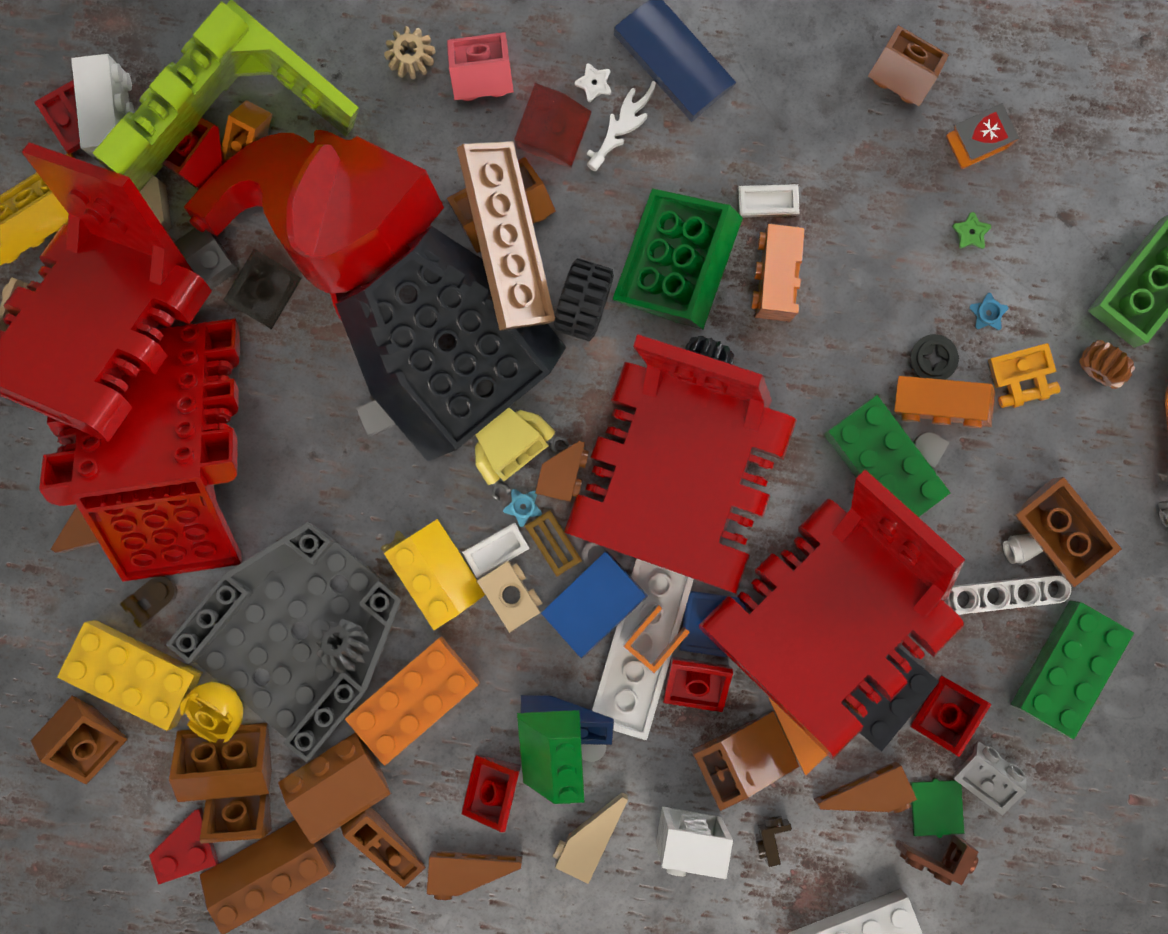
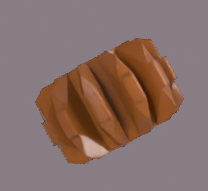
M1097 340L1087 347L1079 360L1082 370L1087 372L1088 376L1112 389L1121 388L1125 382L1127 383L1135 369L1134 362L1127 356V353L1122 352L1119 347L1113 346L1110 342L1105 343L1102 340Z

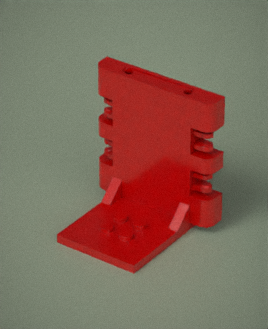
M28 142L22 153L68 212V225H62L39 256L45 266H41L38 274L44 280L41 283L34 280L30 281L27 289L17 286L3 305L10 314H6L2 319L8 326L5 332L0 330V396L109 442L132 409L128 401L118 393H125L129 388V385L121 379L122 376L126 374L136 377L140 369L155 375L168 356L158 344L164 337L156 329L158 324L171 327L175 319L190 324L212 290L205 280L192 270L130 177Z
M236 318L158 329L164 335L158 344L168 356L155 375L140 369L136 377L126 374L122 376L121 379L129 385V388L125 393H118L128 401L132 409L109 442L47 416V424L52 433L58 437L57 442L62 444V446L57 448L56 453L43 455L39 490L46 501L58 506L76 504L122 582L236 566L242 563L241 551L216 501L214 484L230 482L237 476L238 438L234 428L225 424L231 420V417L238 412L239 408L238 386L235 379H231L228 376L238 366L240 358V328Z
M637 334L633 347L645 361L647 368L624 362L611 398L613 403L636 411L635 414L614 409L612 415L616 419L631 422V426L628 432L613 426L608 427L606 431L607 434L623 439L625 442L621 444L598 436L590 457L595 461L616 467L614 472L598 466L593 467L592 472L595 475L611 479L608 490L593 483L587 484L585 489L604 496L605 499L603 502L578 494L564 533L737 594L750 554L723 545V538L742 545L747 543L748 539L743 535L726 531L730 520L744 527L753 526V520L733 513L734 508L761 518L764 517L771 496L742 485L743 481L762 487L767 486L768 481L764 477L749 474L747 470L750 463L764 469H772L774 462L753 455L754 450L784 460L797 420L788 414L769 408L772 399L763 374Z
M866 470L856 478L852 505L848 513L833 500L826 499L798 527V532L816 549L803 538L797 536L793 541L807 558L801 563L788 550L784 549L780 553L781 557L794 571L773 553L755 569V574L773 591L769 590L760 580L755 578L751 582L753 589L765 598L759 605L747 593L741 591L737 597L751 611L750 614L734 599L727 596L698 625L699 629L832 759L863 729L860 721L843 703L848 704L859 716L864 718L868 714L866 707L854 698L852 694L859 688L870 701L878 704L882 700L881 696L866 680L891 701L908 682L904 675L887 659H890L903 672L908 673L912 669L909 662L897 653L896 650L903 645L915 658L921 660L925 656L924 651L910 636L931 656L935 657L964 626L961 617L944 601L948 598L966 559Z

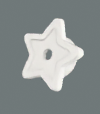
M588 63L585 66V75L577 79L574 85L584 90L588 102H591L601 94L610 95L612 91L607 84V80L611 71L610 69L596 70ZM593 80L597 81L596 85L592 84Z

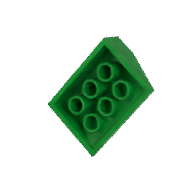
M652 188L612 300L679 324L703 330L743 217L728 204Z

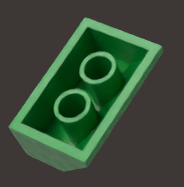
M580 710L517 713L523 783L553 804L585 803Z

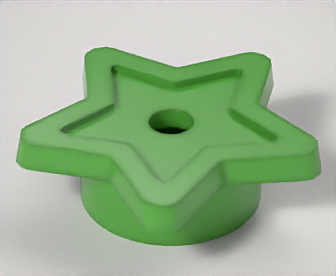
M974 212L969 213L965 222L952 225L953 229L958 233L960 249L971 245L980 249L985 248L984 235L991 229V224L979 222ZM970 229H973L975 231L973 235L970 234Z

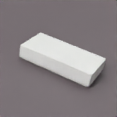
M798 184L739 186L738 212L743 218L798 216Z
M513 523L462 553L476 578H479L530 548L516 523Z

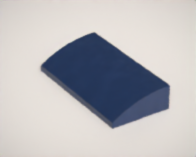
M663 0L647 1L614 27V36L691 122L736 84V81Z

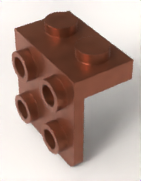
M953 835L941 861L899 840L895 845L901 851L899 856L905 859L907 864L920 871L927 867V871L934 874L933 877L947 885H951L952 881L963 885L967 875L972 874L976 869L979 860L977 857L979 851Z

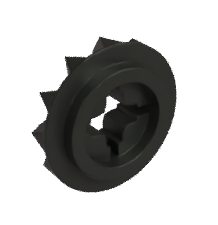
M938 334L927 335L918 340L910 353L911 368L914 369L919 378L946 380L955 372L959 362V354L954 343L947 337ZM936 346L937 357L946 361L936 363L932 369L931 361L926 360L922 356L932 354Z

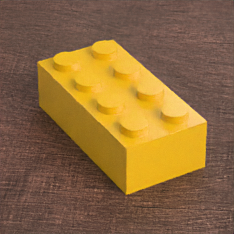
M92 620L83 623L57 678L168 731L177 727L182 717L180 714V703L197 686L203 672L108 625Z

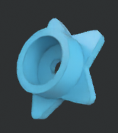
M512 489V502L503 509L504 513L516 517L520 527L525 525L529 517L542 515L541 510L535 504L537 497L535 490L522 494L516 489ZM525 504L526 508L521 509L520 505Z

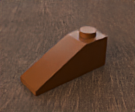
M896 761L814 798L815 804L820 810L894 811V813L907 810L911 807L910 803L917 800L902 766Z
M372 807L340 827L343 836L402 888L426 868L424 863Z
M432 851L429 856L427 895H434V898L437 900H451L452 896L462 895L521 869L523 856Z

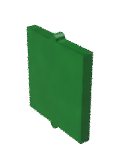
M933 778L932 781L910 782L917 800L911 802L914 836L936 835L938 838H941L943 835L965 834L961 784L955 780H938L937 778Z

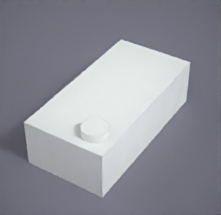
M662 806L656 838L662 868L667 869L666 872L674 876L683 877L688 872L727 879L733 839L722 817Z

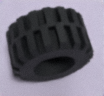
M577 258L572 263L556 309L555 331L589 342L594 338L613 282V269Z

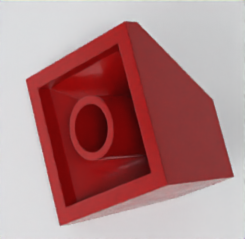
M201 118L195 129L181 140L162 165L199 190L223 165L219 128Z

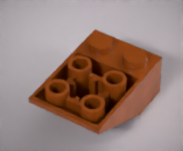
M773 711L691 749L720 811L751 797L800 767Z

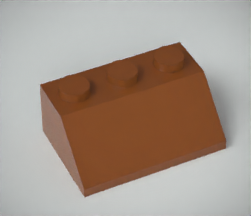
M526 157L518 160L532 223L534 224L545 220L556 210L544 183ZM465 188L451 195L447 200L475 252L479 253L481 249Z
M1064 477L1051 479L1031 495L1015 514L1017 519L1072 587H1076L1122 550Z
M268 723L240 725L234 735L225 743H223L224 739H218L216 743L201 738L192 730L177 731L169 782L177 802L269 794L272 765Z
M356 732L278 782L286 806L311 844L316 843L391 794L376 756Z

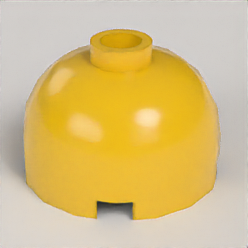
M207 682L198 685L180 703L181 716L186 713L190 720L187 726L198 736L210 742L216 743L218 739H224L223 743L228 742L238 730L243 720L244 707L240 697L234 688L222 683Z

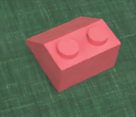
M506 32L447 40L449 71L454 100L472 101L478 97H501L507 93L514 92Z

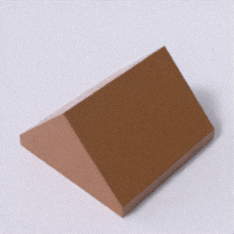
M269 794L209 799L205 801L200 834L201 844L261 839L272 831Z

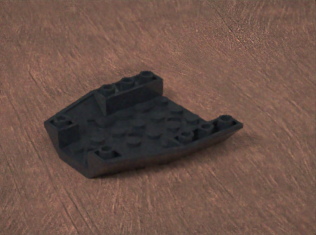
M430 226L409 243L410 250L365 287L362 288L358 285L335 304L371 396L427 461L453 452L465 444L548 376L566 349V346L548 323L499 330L483 259L433 226ZM407 285L413 286L416 290L414 299L409 302L401 301L399 298L401 288ZM446 333L452 334L454 336L452 347L441 349L438 345L439 338ZM482 380H489L492 384L490 392L486 395H479L476 392V386Z

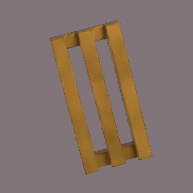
M551 510L525 525L556 577L582 561ZM546 519L550 520L574 558L570 562H568L543 522ZM539 525L563 563L562 567H557L535 532V526Z

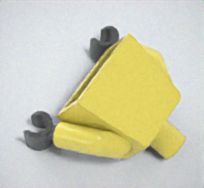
M507 408L476 434L478 442L475 445V464L486 483L492 485L493 498L496 501H500L499 496L495 492L497 488H505L507 494L510 495L509 486L504 482H500V478L503 481L507 480L548 447L546 441L550 442L549 447L554 454L560 453L555 449V442L557 440H561L567 447L569 442L564 437H557L555 430L540 415L524 410L514 412Z

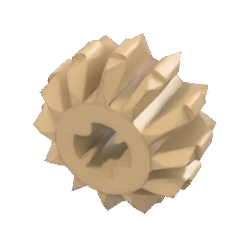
M405 26L404 34L402 35L394 30L393 36L395 40H386V46L389 50L384 52L386 60H390L388 64L390 70L398 69V75L401 78L409 72L411 79H415V71L418 70L421 74L426 75L427 70L424 65L433 66L434 60L431 56L436 53L435 47L430 45V36H422L420 28H416L411 34L409 27ZM410 50L415 52V54L410 56L408 53L405 54V51Z

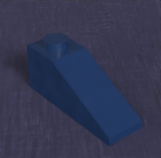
M521 695L520 713L580 710L581 743L612 745L614 718L553 696Z

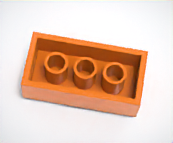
M441 636L346 717L345 720L385 766L480 684V681Z

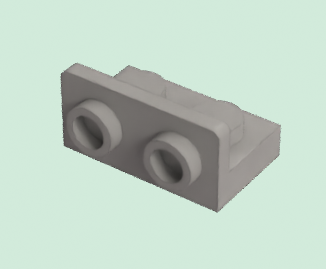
M979 741L974 745L973 754L954 772L953 779L1002 816L1026 793L1027 778L1022 769L1015 764L1010 765L1001 758L1000 754L993 747L985 746Z

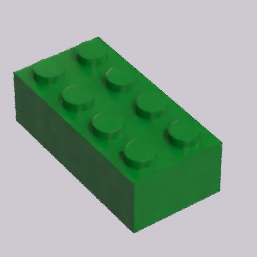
M878 395L869 399L823 433L856 478L864 470L868 471L918 517L951 494Z
M1069 600L1010 705L1056 732L1074 740L1133 637L1134 632L1082 602Z

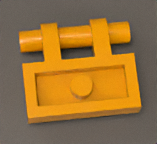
M1049 343L988 359L995 388L1006 385L1008 387L1009 394L998 397L1001 408L1009 406L1017 408L1023 406L1024 402L1035 399L1043 401L1049 399L1050 395L1060 393L1061 391L1057 381L1047 383L1045 375L1057 372ZM1029 379L1034 380L1035 386L1033 388L1021 390L1019 382Z

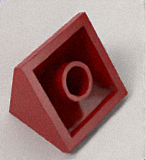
M671 656L663 703L723 712L733 676V668L729 665Z
M941 675L938 680L939 683L928 696L910 727L960 757L992 704Z
M475 755L461 814L499 832H505L521 765Z

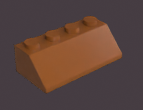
M293 820L201 873L200 880L207 910L219 932L226 934L329 875L336 865L322 840L320 839L316 843L311 844L297 821Z

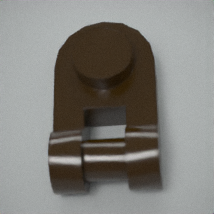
M165 576L154 577L135 593L123 600L120 606L125 612L129 611L135 618L133 622L138 628H141L176 599L178 593L177 586L171 578ZM144 598L151 605L146 611L139 604Z

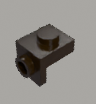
M774 816L765 819V824L758 825L761 840L756 841L759 858H765L769 867L781 865L775 834L792 830L788 819H782V816Z

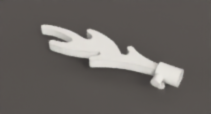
M652 81L647 93L636 103L632 102L635 89L632 88L629 91L621 107L619 121L615 120L614 114H610L609 129L599 152H593L592 150L587 152V155L592 157L587 163L591 170L597 171L605 160L604 156L615 147L624 144V140L622 138L615 139L616 136L634 131L647 119V113L638 117L635 114L651 98L656 87L655 81Z

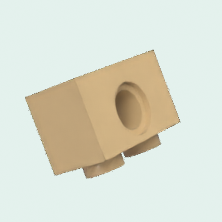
M507 561L477 580L510 633L541 613L538 606L543 603L534 589L528 591L522 581L526 579V576L517 563L512 566L510 561ZM508 586H514L519 589L520 599L518 602L509 603L504 599L503 593Z

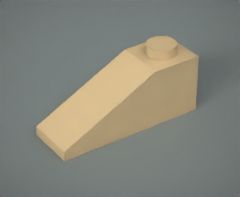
M620 793L569 833L565 842L559 841L552 856L557 859L555 863L556 869L589 884L627 804V794Z

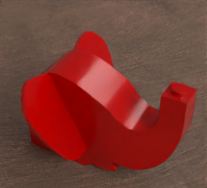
M325 130L314 131L313 143L295 133H277L252 142L225 162L184 206V209L191 217L189 222L200 232L207 230L216 236L245 209L255 206L263 207L264 214L276 237L306 280L316 288L330 293L333 306L340 320L341 318L335 304L358 285L362 288L365 287L366 283L376 278L410 250L408 244L422 234L444 209L425 169L358 136L345 140Z

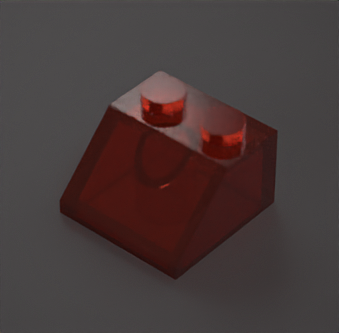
M535 83L514 138L515 146L517 149L572 168L592 112L566 94Z

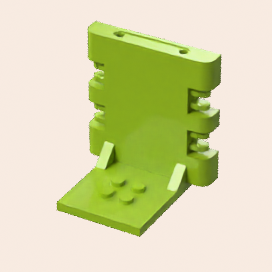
M230 0L227 4L221 1L195 31L193 37L184 45L181 53L184 55L176 64L173 62L169 63L141 96L139 102L142 105L135 113L129 111L94 150L93 154L105 169L130 177L140 192L152 175L155 176L163 167L162 163L181 140L195 129L198 121L223 91H227L240 76L273 75L282 85L291 90L308 107L316 111L345 137L354 128L359 107L233 0Z

